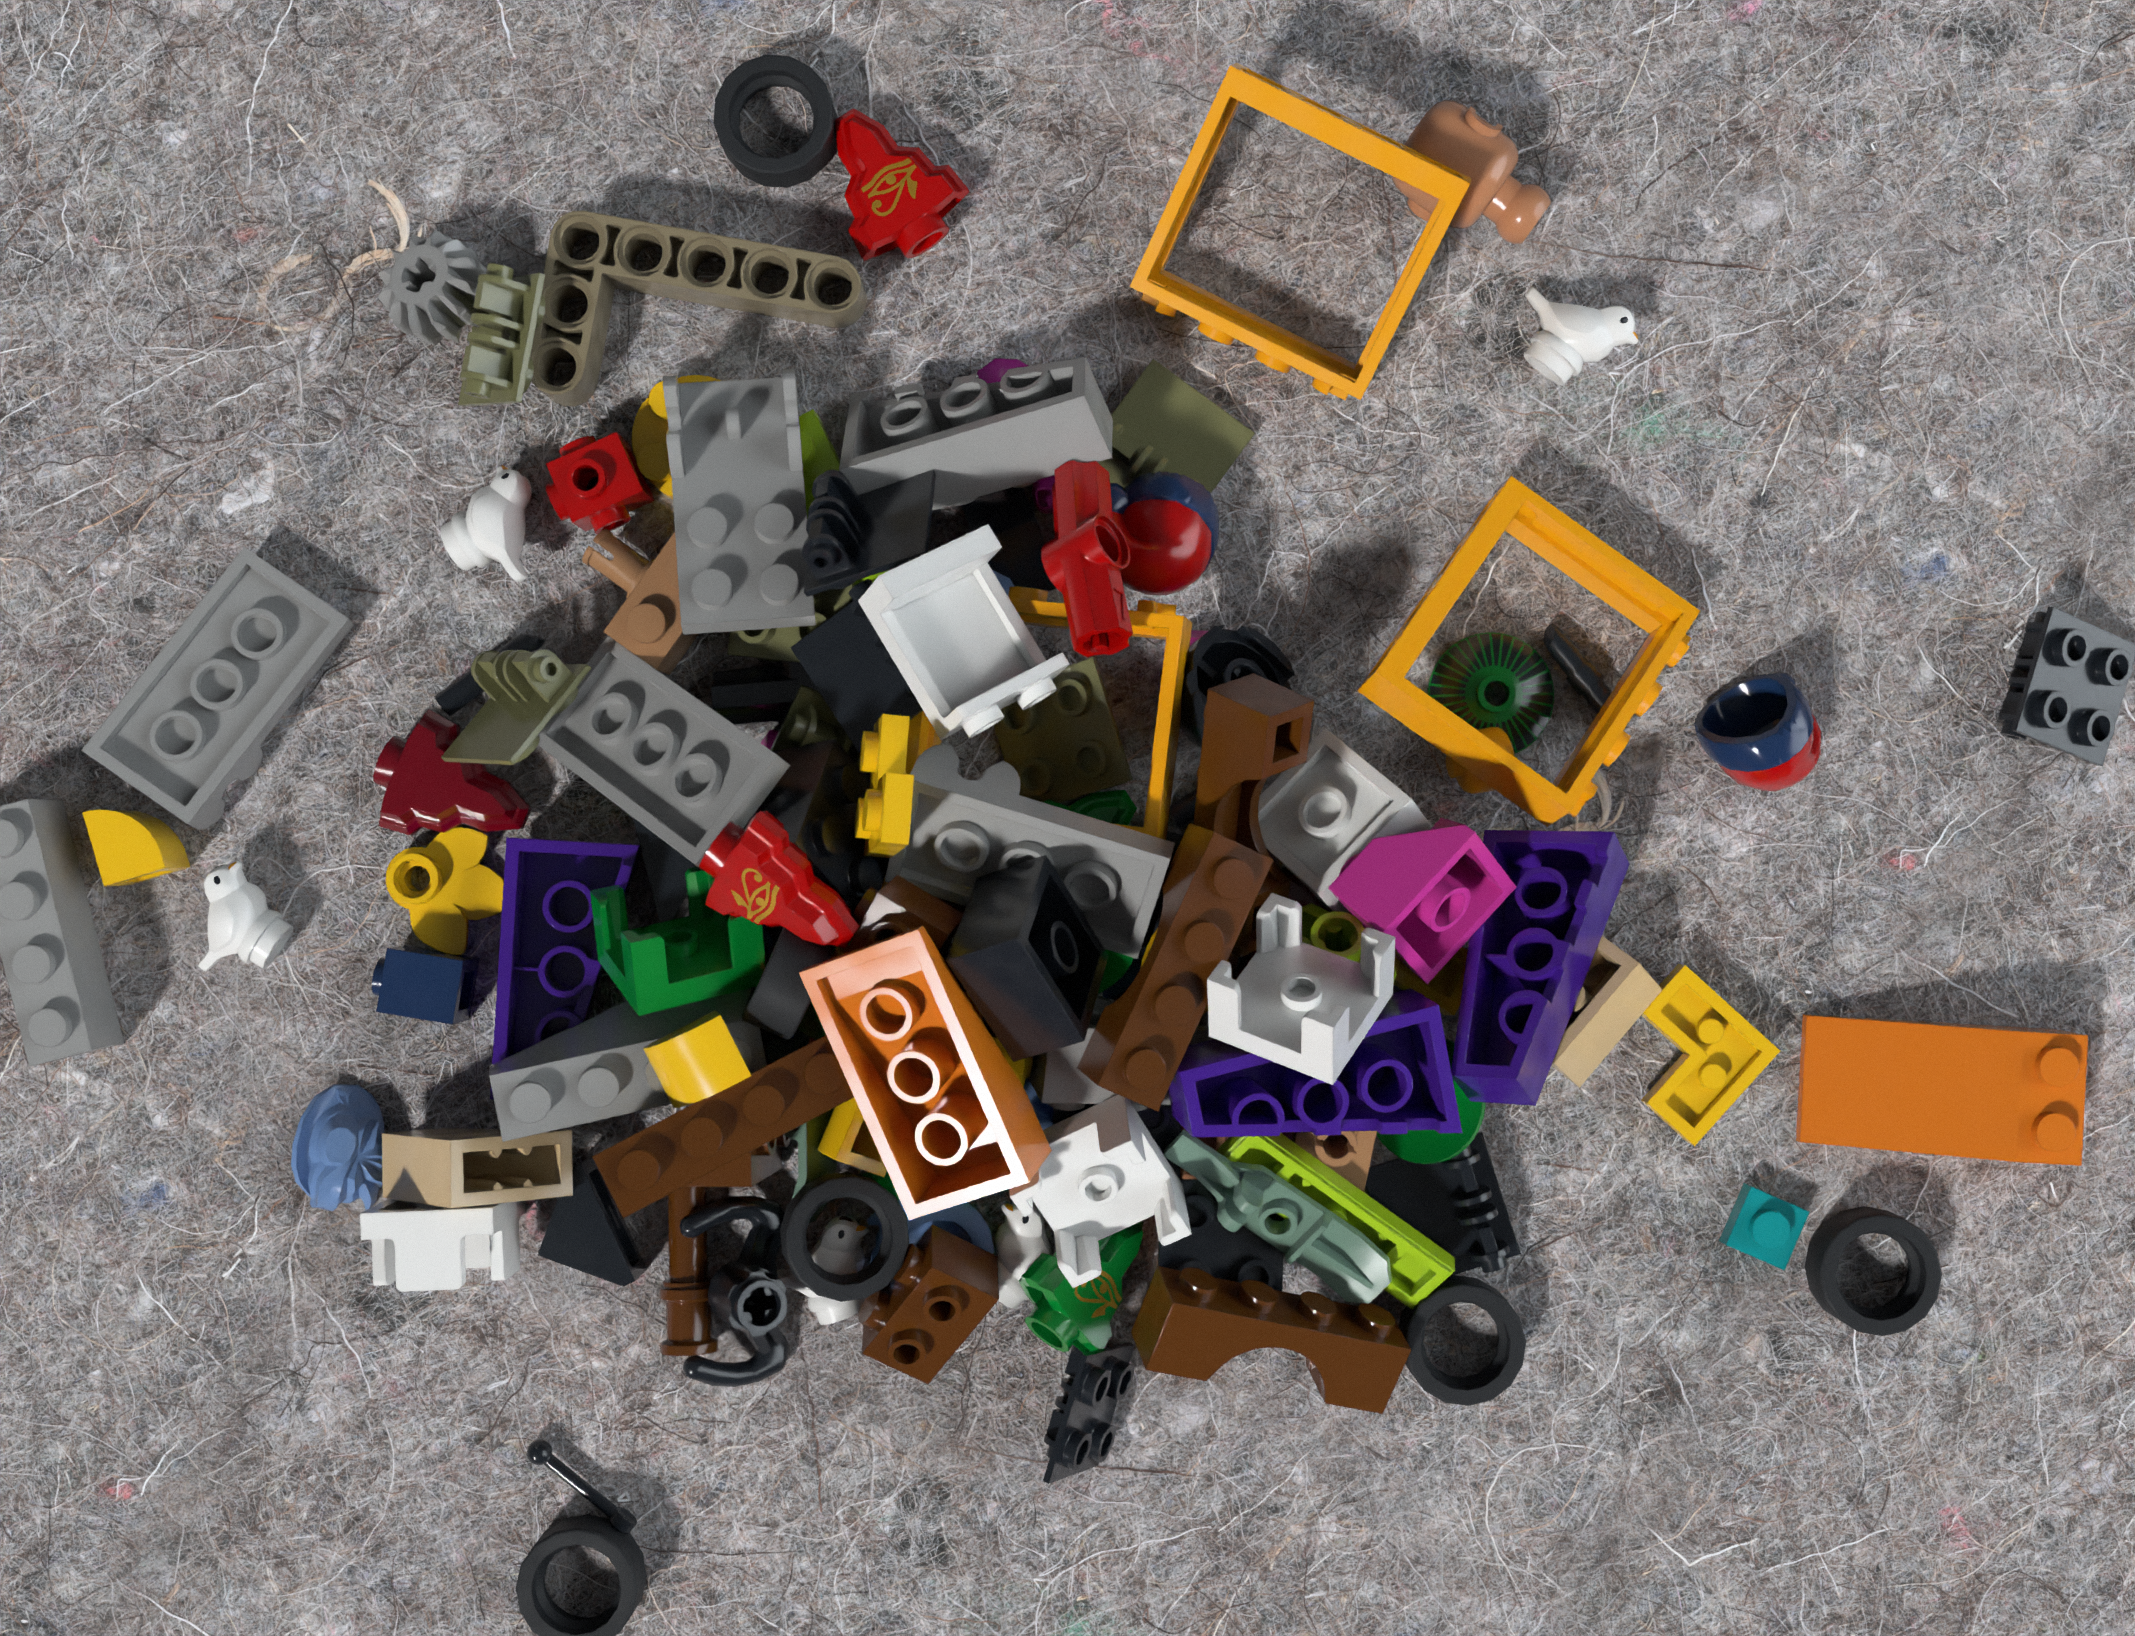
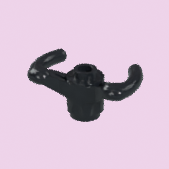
M753 1195L728 1196L706 1203L680 1220V1232L687 1238H695L715 1225L731 1220L746 1219L752 1224L738 1260L721 1266L711 1278L707 1296L712 1311L728 1325L743 1331L756 1350L750 1359L734 1363L717 1362L698 1355L689 1356L684 1362L683 1371L690 1379L711 1386L738 1387L759 1382L781 1371L786 1365L790 1345L778 1325L783 1321L788 1311L785 1295L787 1288L782 1280L778 1278L776 1258L781 1244L780 1228L785 1214L781 1205L774 1200Z

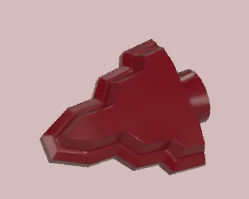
M431 709L426 711L408 740L399 736H393L386 743L374 769L373 782L387 788L381 806L379 826L406 835H414L422 827L447 833L464 823L486 832L524 829L532 808L509 781L487 772L485 764L445 762L441 756L460 735V725Z

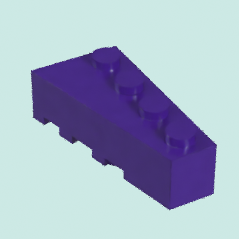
M1484 830L1483 843L1515 884L1516 889L1469 938L1451 1073L1454 1081L1471 1102L1536 1106L1630 865L1615 832Z
M506 837L492 1064L588 1020L604 968L598 961L590 891L620 885L624 890L626 902L642 852L640 845ZM491 1088V1089H490V1099L494 1100L493 1093H492V1088Z
M1412 988L1393 993L1333 1085L1217 1039L1188 1045L1168 1089L1173 1117L1192 1137L1279 1136L1281 1132H1312L1314 1135L1319 1136L1341 1135V1131H1377L1380 1134H1407L1408 1130L1462 1133L1439 1004Z

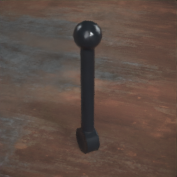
M536 1440L529 1445L527 1457L532 1464H544L608 1516L611 1524L617 1530L624 1534L631 1532L637 1524V1520L632 1513L623 1507L614 1505L552 1454V1447L547 1441Z

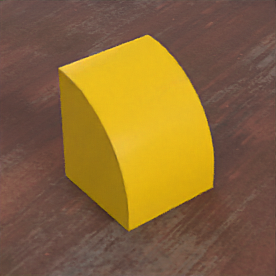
M98 809L82 812L104 886L133 885L190 868V863L181 840L167 824L158 818L143 812Z
M716 1010L643 1047L673 1108H680L701 1101L752 1076L723 1018Z
M855 1098L835 1107L817 1150L836 1161L885 1177L886 1167Z

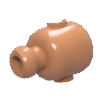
M1443 100L1437 102L1424 115L1404 145L1471 178V183L1449 226L1458 229L1468 228L1484 215L1495 223L1498 234L1505 241L1512 244H1522L1551 204L1549 195L1540 186L1522 184L1511 176L1519 160L1518 150L1515 143L1506 134L1501 132L1502 125L1497 123L1496 126H1493L1476 114L1474 108L1471 106L1468 108L1457 101ZM1391 176L1396 188L1408 197L1407 204L1412 212L1421 219L1428 221L1439 199Z

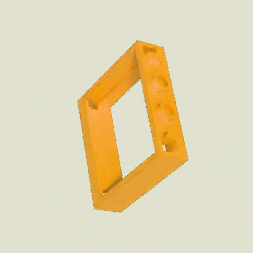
M1239 63L1230 65L1130 287L1143 293L1141 300L1156 307V312L1175 317L1178 310L1200 321L1197 329L1215 341L1231 345L1235 338L1257 349L1254 357L1274 370L1288 373L1292 366L1314 377L1311 385L1325 395L1329 392L1346 400L1349 394L1361 400L1471 183V178ZM1241 102L1439 199L1356 364L1164 270Z
M1510 476L1487 502L1357 691L1548 827L1567 814L1576 817L1585 802L1594 797L1598 786L1591 781L1601 764L1606 767L1610 766L1628 744L1631 736L1623 730L1632 716L1635 714L1641 717L1659 696L1663 686L1656 682V679L1665 665L1672 668L1689 649L1690 646L1687 644L1691 637L1686 633L1700 613V610L1513 476ZM1504 531L1649 633L1642 647L1553 783L1546 780L1404 678Z
M1009 587L1008 597L1025 625L1069 629L1065 604L1047 602L1048 591L1027 587ZM1138 600L1137 611L1128 610L1133 635L1131 636L1164 639L1166 644L1143 827L1115 825L1166 840L1181 722L1182 688L1186 661L1189 654L1192 622L1185 616L1176 615L1177 605L1157 603L1152 600ZM924 711L909 721L905 774L911 773L916 760L925 750L935 745H940L942 742Z

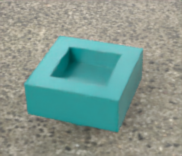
M1743 1183L1719 1241L1785 1270L1810 1212Z

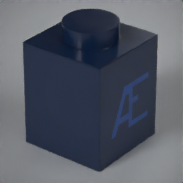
M407 945L387 948L385 958L381 957L378 960L372 978V992L374 995L379 996L376 1012L452 1025L470 1020L480 957L447 954L437 950Z

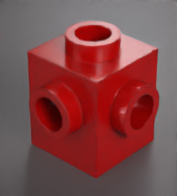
M617 432L597 441L594 436H586L571 441L560 448L559 453L561 457L546 463L553 483L546 485L545 488L555 512L562 521L570 518L573 524L584 531L594 529L595 533L599 534L604 529L615 530L631 520L629 512L655 501L644 475L638 468L637 459L630 444Z

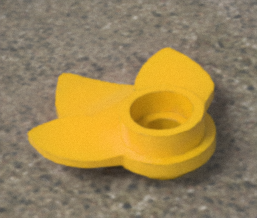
M464 827L454 828L447 833L440 832L427 847L405 849L399 852L388 865L385 880L390 896L397 904L409 909L414 934L423 943L440 952L454 955L465 953L468 943V919L480 920L502 912L504 879L493 869L480 864L485 856L489 837L485 833ZM419 866L425 868L430 876L428 886L422 891L416 889L411 882V874Z

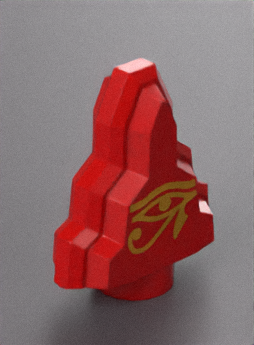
M852 108L835 120L838 156L851 177L844 197L855 218L848 232L863 262L881 256L897 247L900 248L906 258H914L938 244L949 232V227L943 220V217L970 193L967 186L949 165L935 166L919 147L898 146L884 125L860 111Z
M768 811L758 812L750 820L746 829L730 821L713 841L699 864V868L715 878L708 892L705 905L722 915L742 916L757 925L765 924L769 927L783 926L805 941L824 946L833 945L844 949L859 928V925L851 916L850 908L839 893L814 876L807 854L789 840V833L784 829V824Z

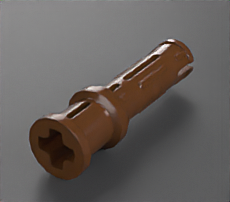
M685 1186L668 1195L669 1279L664 1280L663 1286L660 1287V1298L666 1301L667 1339L660 1343V1353L663 1355L694 1356L710 1354L719 1350L718 1340L712 1337V1309L707 1296L711 1278H708L707 1231L695 1238H687L682 1235L679 1228L680 1220L684 1216L707 1203V1187Z

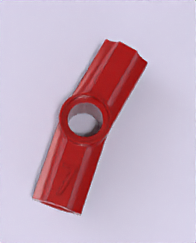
M1071 460L1054 470L1055 482L1052 485L1055 538L1043 544L1041 560L1050 581L1063 594L1073 650L1086 657L1102 654L1113 655L1129 646L1128 639L1133 635L1120 570L1129 566L1130 549L1123 532L1113 520L1109 471L1096 461L1086 463Z

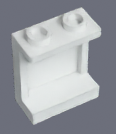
M989 524L879 575L858 600L940 740L962 729L965 730L969 738L982 733L1004 718L1000 709L1016 701L1022 710L1037 704L1057 690L1052 680L1070 665L1063 653L1048 660L1045 659L989 566L988 562L1002 548Z

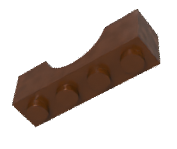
M1254 673L1208 689L1207 703L1204 709L1205 721L1201 758L1197 772L1198 786L1194 825L1216 832L1272 859L1264 844L1259 826L1258 805L1260 794L1268 777L1307 762L1315 700ZM1274 861L1231 953L1239 958L1257 950L1256 916L1270 894L1274 893L1289 898L1291 880L1279 869Z
M1189 823L1162 883V915L1148 956L1125 993L1114 1003L1104 1008L1078 1064V1070L1097 1086L1159 1111L1208 1004L1207 979L1221 960H1228L1273 859L1216 832Z
M827 1035L752 1073V1076L715 1095L698 1101L592 1156L622 1217L630 1216L854 1098Z
M1157 1266L1131 1331L1145 1370L1207 1381L1229 1360L1251 1350L1284 1348L1295 1351L1306 1357V1366L1325 1404L1383 1414L1411 1352V1348L1392 1314L1375 1304L1362 1303L1359 1306L1331 1301L1329 1298L1316 1292L1306 1291L1299 1295L1274 1290L1260 1281L1244 1280L1240 1283L1215 1278L1197 1268H1184L1180 1271Z

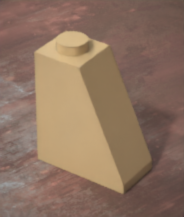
M438 1128L382 1133L383 1198L446 1208H460L573 1196L572 1130L558 1129L505 1142L502 1141L500 1129Z

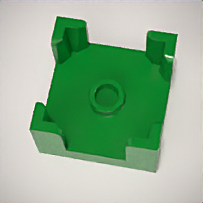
M698 866L689 868L685 873L689 916L640 928L628 929L625 894L620 885L590 891L598 961L638 1016L756 987L766 968L762 925H757L742 916L722 915L705 905L708 892L715 878Z

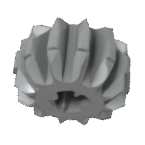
M435 230L427 240L412 234L409 249L405 252L391 250L395 263L392 268L378 272L386 287L377 297L383 303V307L389 312L388 316L393 319V324L406 335L411 334L414 337H418L422 342L436 346L443 336L447 340L459 342L461 328L466 324L480 327L471 322L470 319L471 314L477 311V308L473 306L479 274H486L487 269L477 258L478 254L466 242H460L457 238L452 239L447 234H442Z

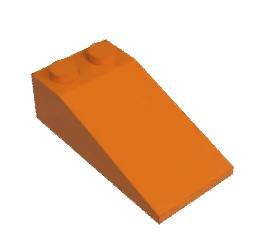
M923 925L804 968L799 972L909 1220L1030 1182L1052 1150L1024 1087Z
M1803 1014L1796 1141L2010 1162L2082 1166L2088 1035L2045 1028Z

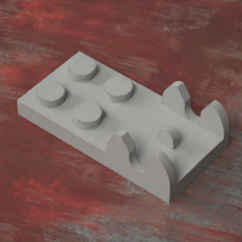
M795 368L782 369V377L678 383L677 375L663 376V391L669 429L666 433L672 478L680 616L683 635L816 625L813 595L807 597L804 593L808 565L803 559L802 548L805 540L808 538V533L806 531L807 513Z
M243 547L81 751L188 825L198 830L206 829L223 816L226 802L222 800V795L228 785L235 779L243 781L255 775L263 756L260 744L354 624L348 617L255 553Z
M607 636L587 662L592 669L577 686V697L565 710L555 714L538 734L540 736L538 745L699 867L705 853L723 828L730 821L744 828L790 765L648 663Z
M935 745L925 750L918 757L910 773L914 775L909 845L889 859L885 882H890L896 875H899L934 897L967 906L978 877L1047 855L1106 950L1138 959L1172 856L1174 842L1020 796L1021 784L1019 775L1013 766L1004 761L987 767L982 778L968 780L957 773L960 759L952 745Z

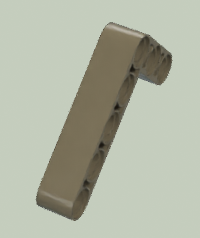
M572 211L563 215L554 224L550 234L543 272L545 279L542 294L545 297L546 306L544 317L539 327L535 330L530 358L533 360L534 372L531 382L553 402L565 407L578 406L585 403L594 394L598 384L615 289L832 328H845L856 323L863 316L867 306V294L857 269L848 260L838 256L594 212ZM586 236L599 237L598 249L591 257L585 260L573 259V249L581 238ZM648 247L662 249V258L655 268L649 271H638L635 269V259L643 249ZM710 258L725 260V270L717 280L705 283L696 280L698 267L705 260ZM772 269H781L789 273L787 284L781 291L774 294H765L758 290L759 280L765 272ZM843 280L852 286L850 296L841 304L828 305L820 301L822 288L831 281ZM577 297H584L588 300V308L580 320L573 323L562 322L561 312L569 300ZM564 359L575 360L576 372L574 377L567 384L552 386L550 382L552 368Z

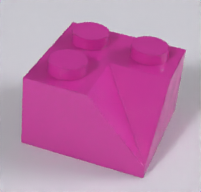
M1441 817L1430 830L1373 838L1360 853L1352 856L1343 865L1339 876L1328 889L1362 923L1364 928H1372L1396 937L1395 957L1428 984L1516 889V886L1475 831L1465 824Z

